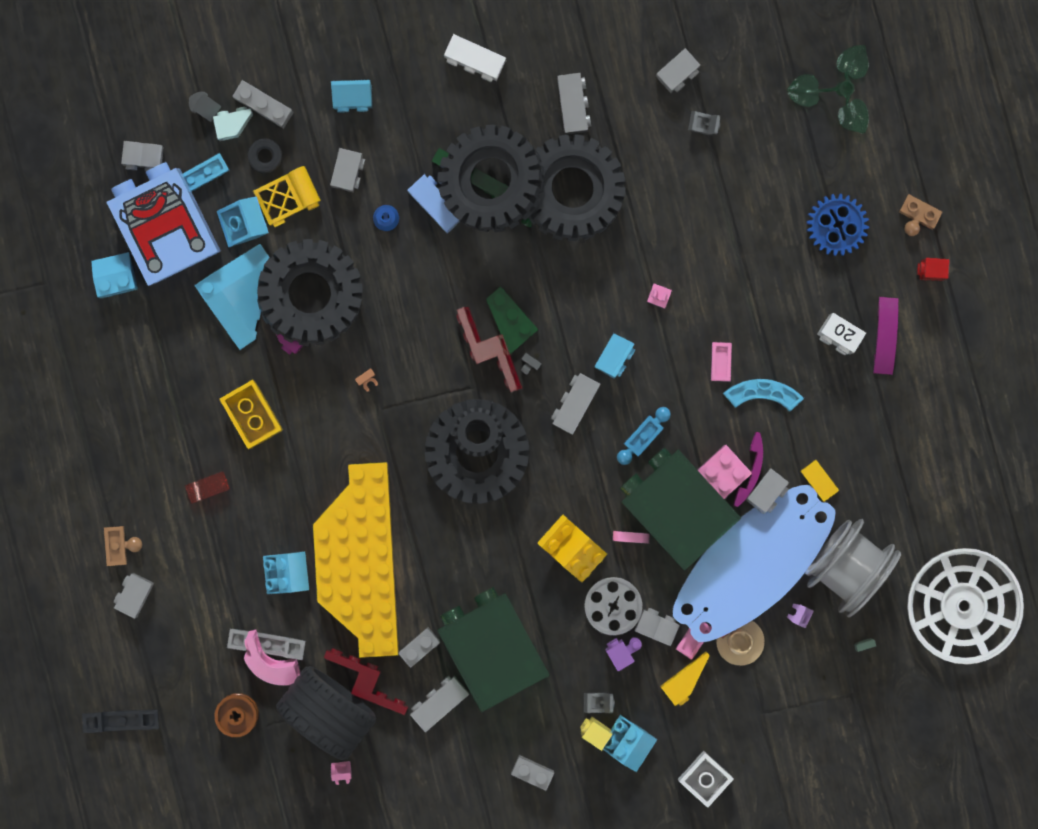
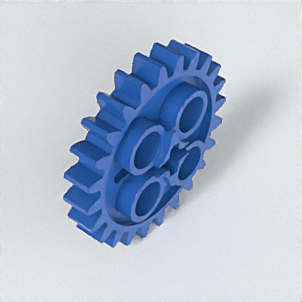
M832 194L831 200L825 196L823 198L824 203L817 201L819 208L812 207L815 213L808 214L812 220L806 222V224L811 225L807 232L813 233L809 239L815 238L816 241L813 245L820 244L819 251L826 248L827 255L830 251H833V256H836L838 251H840L841 256H844L845 250L850 254L852 253L851 247L856 250L859 248L857 242L864 243L861 236L866 237L868 235L863 232V230L869 229V226L864 225L869 220L868 218H863L866 211L860 212L862 204L856 206V199L850 202L849 195L845 200L842 198V194H839L838 199ZM838 208H845L847 216L840 217L837 212ZM830 209L833 210L836 221L842 223L840 230L846 238L845 241L841 237L839 228L833 227L835 220L830 214ZM823 215L827 216L830 219L829 225H823L820 222V217ZM847 225L854 226L855 233L853 235L846 232ZM829 233H835L838 236L837 242L832 243L829 241Z

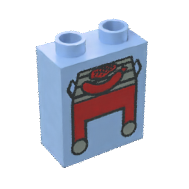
M167 162L146 171L150 181L138 187L135 186L132 179L113 187L111 190L115 198L107 201L148 286L154 285L221 252L179 168L170 170Z

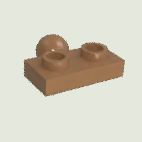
M908 194L899 213L913 219L906 223L905 232L909 236H915L920 231L919 223L933 230L942 211Z
M124 526L104 528L107 566L126 565V549H129L131 552H138L142 548V541L138 537H132L125 541Z

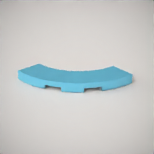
M767 379L741 382L723 393L735 408L748 400L763 398L778 402L788 411H791L804 399L791 387Z

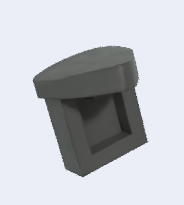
M197 92L189 97L190 110L193 113L197 112L210 122L221 108L218 103L208 97L206 92Z

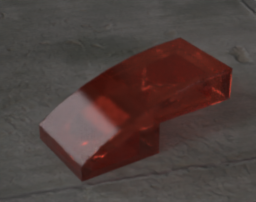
M223 471L185 485L191 504L230 489Z

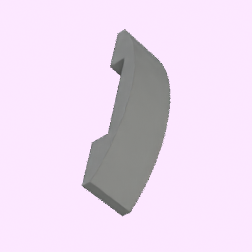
M230 629L227 648L247 651L244 640L249 631ZM257 632L265 654L303 660L306 641Z

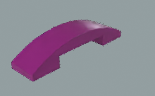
M879 297L873 373L893 375L898 329V298Z
M759 432L754 433L749 449L756 452L751 469L752 474L749 476L746 489L738 487L733 506L738 507L752 492L760 475L763 461V444Z

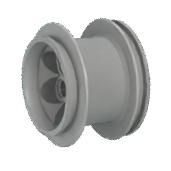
M859 519L852 526V521L850 520L843 523L823 545L805 572L807 576L811 575L807 583L808 588L821 581L843 599L839 605L838 612L846 611L845 615L847 617L853 616L870 600L890 575L901 556L899 550L894 552V544H890L885 549L880 550L859 532L864 524L863 519Z

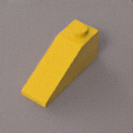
M707 652L703 653L661 685V688L675 706L677 704L681 706L689 700L688 696L691 695L709 658Z

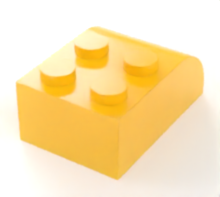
M254 380L220 398L222 405L248 449L283 431Z

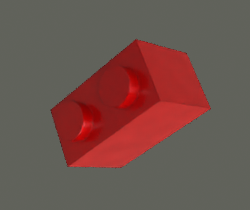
M925 258L921 260L920 264H917V275H920L919 280L944 281L948 279L949 259Z

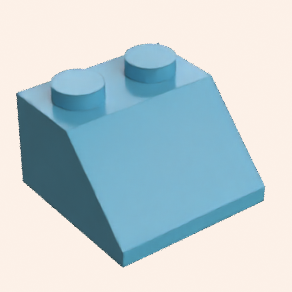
M370 80L331 81L333 108L338 109V112H349V109H357V112H367L368 108H372V85Z
M257 196L238 200L217 211L228 247L259 238L269 233Z
M129 252L92 261L93 280L97 297L105 298L138 290Z

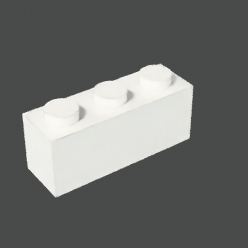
M453 34L444 54L447 63L457 66V64L462 65L464 70L471 74L475 72L482 74L481 78L492 82V80L497 81L506 62V57Z

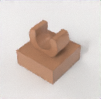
M371 368L355 379L358 385H363L367 392L370 391L367 387L368 382L372 381L376 386L378 385L377 380L373 378L376 375Z

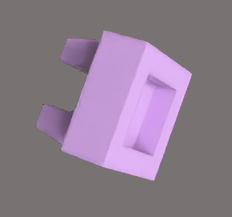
M793 604L792 607L797 612L794 616L788 614L787 618L793 623L806 628L813 610L802 605Z

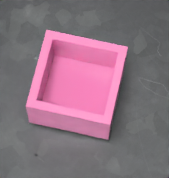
M724 445L697 470L701 477L722 499H725L752 474L727 445Z

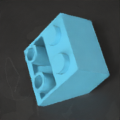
M613 334L594 368L612 378H615L616 375L620 377L626 367L623 365L626 359L630 360L635 352L633 348L634 343Z
M305 552L263 556L267 594L309 590Z
M620 715L611 729L612 736L603 750L626 767L637 772L657 739Z

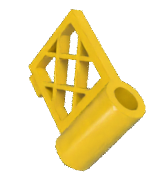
M305 166L299 167L253 191L255 196H257L270 226L274 225V227L285 223V218L308 208L310 211L319 207L318 203L321 201ZM285 180L289 186L286 194L277 191L279 183ZM264 190L272 191L270 202L262 200L260 192ZM276 193L285 196L282 207L272 204ZM288 197L296 201L297 208L293 210L285 208ZM271 206L281 209L279 216L273 220L269 214Z

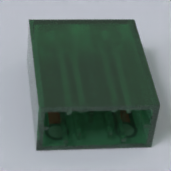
M664 447L648 462L654 469L651 474L642 480L636 473L619 488L626 495L620 502L680 568L685 571L734 526L741 517L680 450H676L671 454Z
M494 587L474 597L478 607L464 614L459 605L440 615L444 625L437 629L481 712L550 676L507 593L504 592L498 595Z

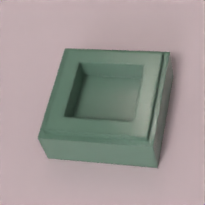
M872 638L854 644L857 652L876 646L875 640Z

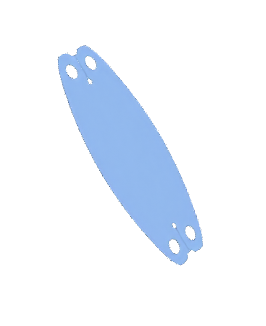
M810 485L791 488L782 498L778 496L774 501L777 505L771 513L767 511L763 514L758 509L753 508L729 526L699 559L680 590L673 608V617L680 624H686L691 629V635L695 640L707 642L717 639L757 618L778 602L812 564L833 526L835 510L830 504L819 501L817 492ZM800 493H805L808 496V502L804 505H800L796 501V497ZM823 511L826 513L827 520L824 523H818L815 520L817 512ZM800 515H804L805 518L800 519ZM686 603L693 606V612L690 615H684L681 612V607ZM704 607L708 608L707 612H704ZM708 622L711 624L712 629L708 634L701 633L699 629L701 623Z

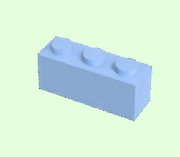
M423 175L408 189V192L441 228L448 233L460 221L444 205L445 200L441 198L436 187L438 183L431 176L427 178Z

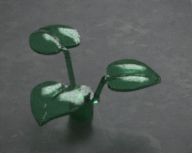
M853 46L839 55L837 69L845 73V81L839 82L836 87L818 89L819 83L817 79L812 75L805 74L797 77L787 88L789 97L795 103L808 107L815 105L819 101L818 93L836 91L840 97H846V105L842 106L838 111L840 125L850 131L865 133L869 121L868 109L860 99H854L849 103L850 95L854 92V85L850 82L848 75L853 79H858L866 74L869 66L866 46Z

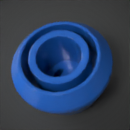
M382 205L374 212L373 221L378 229L390 231L398 225L399 214L394 207Z

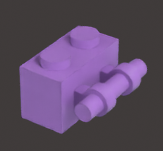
M634 637L629 641V645L625 646L622 639L618 641L616 638L607 643L608 647L605 650L617 671H620L635 662L631 654L639 650L642 643L638 638Z

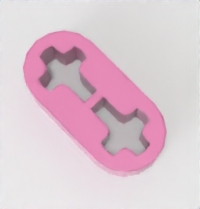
M613 531V541L649 543L650 534Z

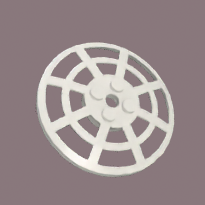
M967 548L943 552L927 562L917 573L911 584L907 604L908 618L912 630L922 645L939 658L958 664L983 662L993 658L1007 648L1020 628L1024 608L1020 585L1008 566L987 552ZM959 554L980 556L976 567L965 565L952 567L948 557ZM941 560L945 571L937 575L929 587L919 584L918 582L927 569ZM987 560L997 565L1006 574L1010 583L999 586L991 575L983 571ZM961 571L973 572L969 583H958L954 573ZM947 576L951 587L945 593L934 590L939 581ZM980 576L992 585V590L983 593L976 586ZM915 590L925 594L924 614L926 618L915 622L913 614ZM1014 590L1016 597V616L1014 621L1003 618L1005 607L1003 593ZM996 596L998 599L997 615L987 611V600ZM931 597L941 600V611L933 615L930 614ZM963 600L969 603V608L966 611H961L959 608V603ZM944 618L951 625L948 636L937 628L935 622ZM984 618L993 621L994 623L990 629L983 635H980L977 625ZM929 625L938 637L946 641L942 652L931 646L919 630ZM999 625L1010 628L1009 634L1002 643L993 650L988 651L984 641L994 634ZM959 628L970 629L974 639L957 640L955 637ZM976 644L981 653L979 656L969 658L950 656L953 645L971 646Z

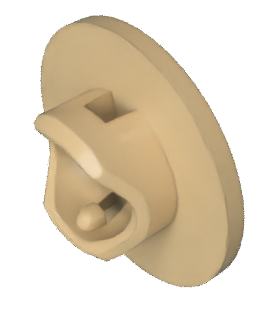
M750 621L724 638H717V649L727 662L740 666L754 662L761 655L764 648V635L761 628L754 621Z

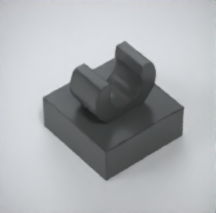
M527 353L521 359L525 362L521 371L526 375L532 368L538 370L541 366L540 362Z

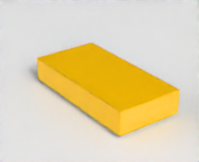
M814 460L801 470V473L823 502L839 491L817 460Z

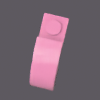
M252 630L248 632L244 640L247 649L244 660L249 669L258 678L271 684L291 685L301 673L297 659L278 661L268 657L261 647L257 631Z

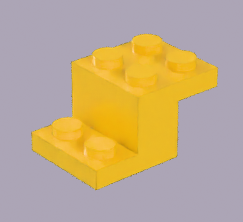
M564 515L555 522L537 543L581 582L591 574L607 555L604 550Z

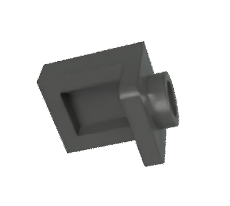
M691 111L688 130L706 135H716L720 129L719 115Z
M584 693L585 713H613L615 706L613 694Z

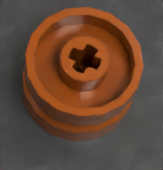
M233 693L226 696L217 705L215 710V723L218 729L230 737H241L248 734L256 726L259 719V709L256 702L250 696L243 693ZM236 711L237 714H241V717L236 718L234 712Z

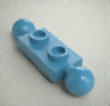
M658 408L655 413L656 417L653 419L649 415L624 443L628 447L627 450H621L617 455V460L620 464H629L632 461V454L635 453L639 456L664 429L660 423L670 419L671 413L668 408Z

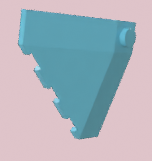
M261 244L195 285L239 350L256 340L257 336L255 331L257 320H260L261 315L257 302L258 280L261 271L264 269V264L270 258Z

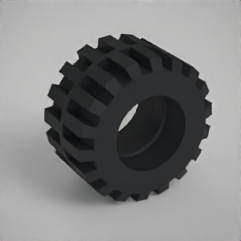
M472 408L463 412L454 425L455 442L468 455H488L497 448L502 438L500 421L495 414L483 408ZM474 421H482L489 427V437L481 444L471 442L466 434L467 427Z

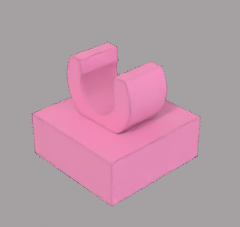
M653 284L647 302L665 308L672 290Z
M350 761L331 763L332 781H335L336 785H339V780H346V783L349 784L351 779Z

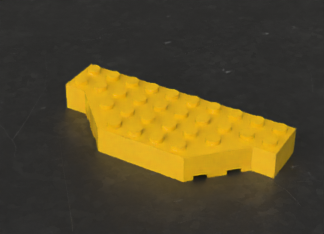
M388 463L348 465L349 485L313 524L317 601L358 638L359 658L398 655Z

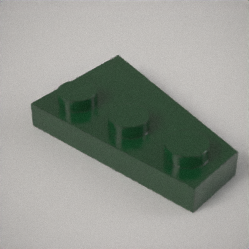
M501 286L486 299L500 334H503L510 354L538 331L537 327Z

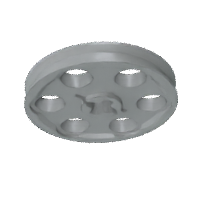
M609 577L598 581L591 587L585 599V613L591 625L598 631L607 635H620L631 630L639 621L642 614V599L638 590L630 582L622 578ZM612 581L618 584V590L613 593L607 589L608 583ZM631 590L635 593L633 601L625 600L624 594L626 591ZM594 592H600L602 595V600L598 603L591 600V595ZM619 596L617 600V606L619 607L618 610L614 609L613 612L611 611V614L608 616L610 612V606H608V604L616 601L617 597ZM627 610L635 611L636 617L634 620L629 621L625 618ZM595 611H600L603 614V618L599 622H595L592 619V614ZM612 620H617L620 623V627L616 631H612L609 628V623Z

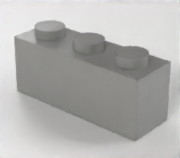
M580 73L557 76L565 135L588 132V127H591L590 115L586 116L585 108H589L588 98L583 96V89H586L585 77L581 78Z
M243 80L232 96L238 102L283 129L294 113L292 109Z
M581 373L579 376L574 375L569 384L572 386L569 393L565 392L560 401L563 403L561 409L558 410L556 408L551 417L554 420L553 425L572 435L600 386V383Z
M455 676L445 678L440 683L442 685L437 691L433 689L426 695L428 699L425 702L421 703L419 701L411 708L413 712L410 715L424 732L428 731L469 695V692Z

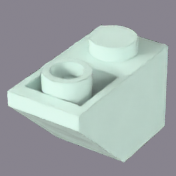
M240 107L236 109V112L221 111L217 113V116H213L218 140L224 141L238 138L253 116L252 110L247 109V107Z

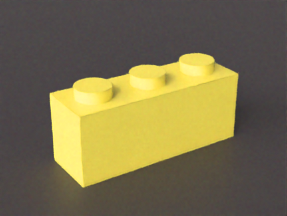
M592 716L590 719L586 718L580 726L582 738L601 751L612 736L611 729Z

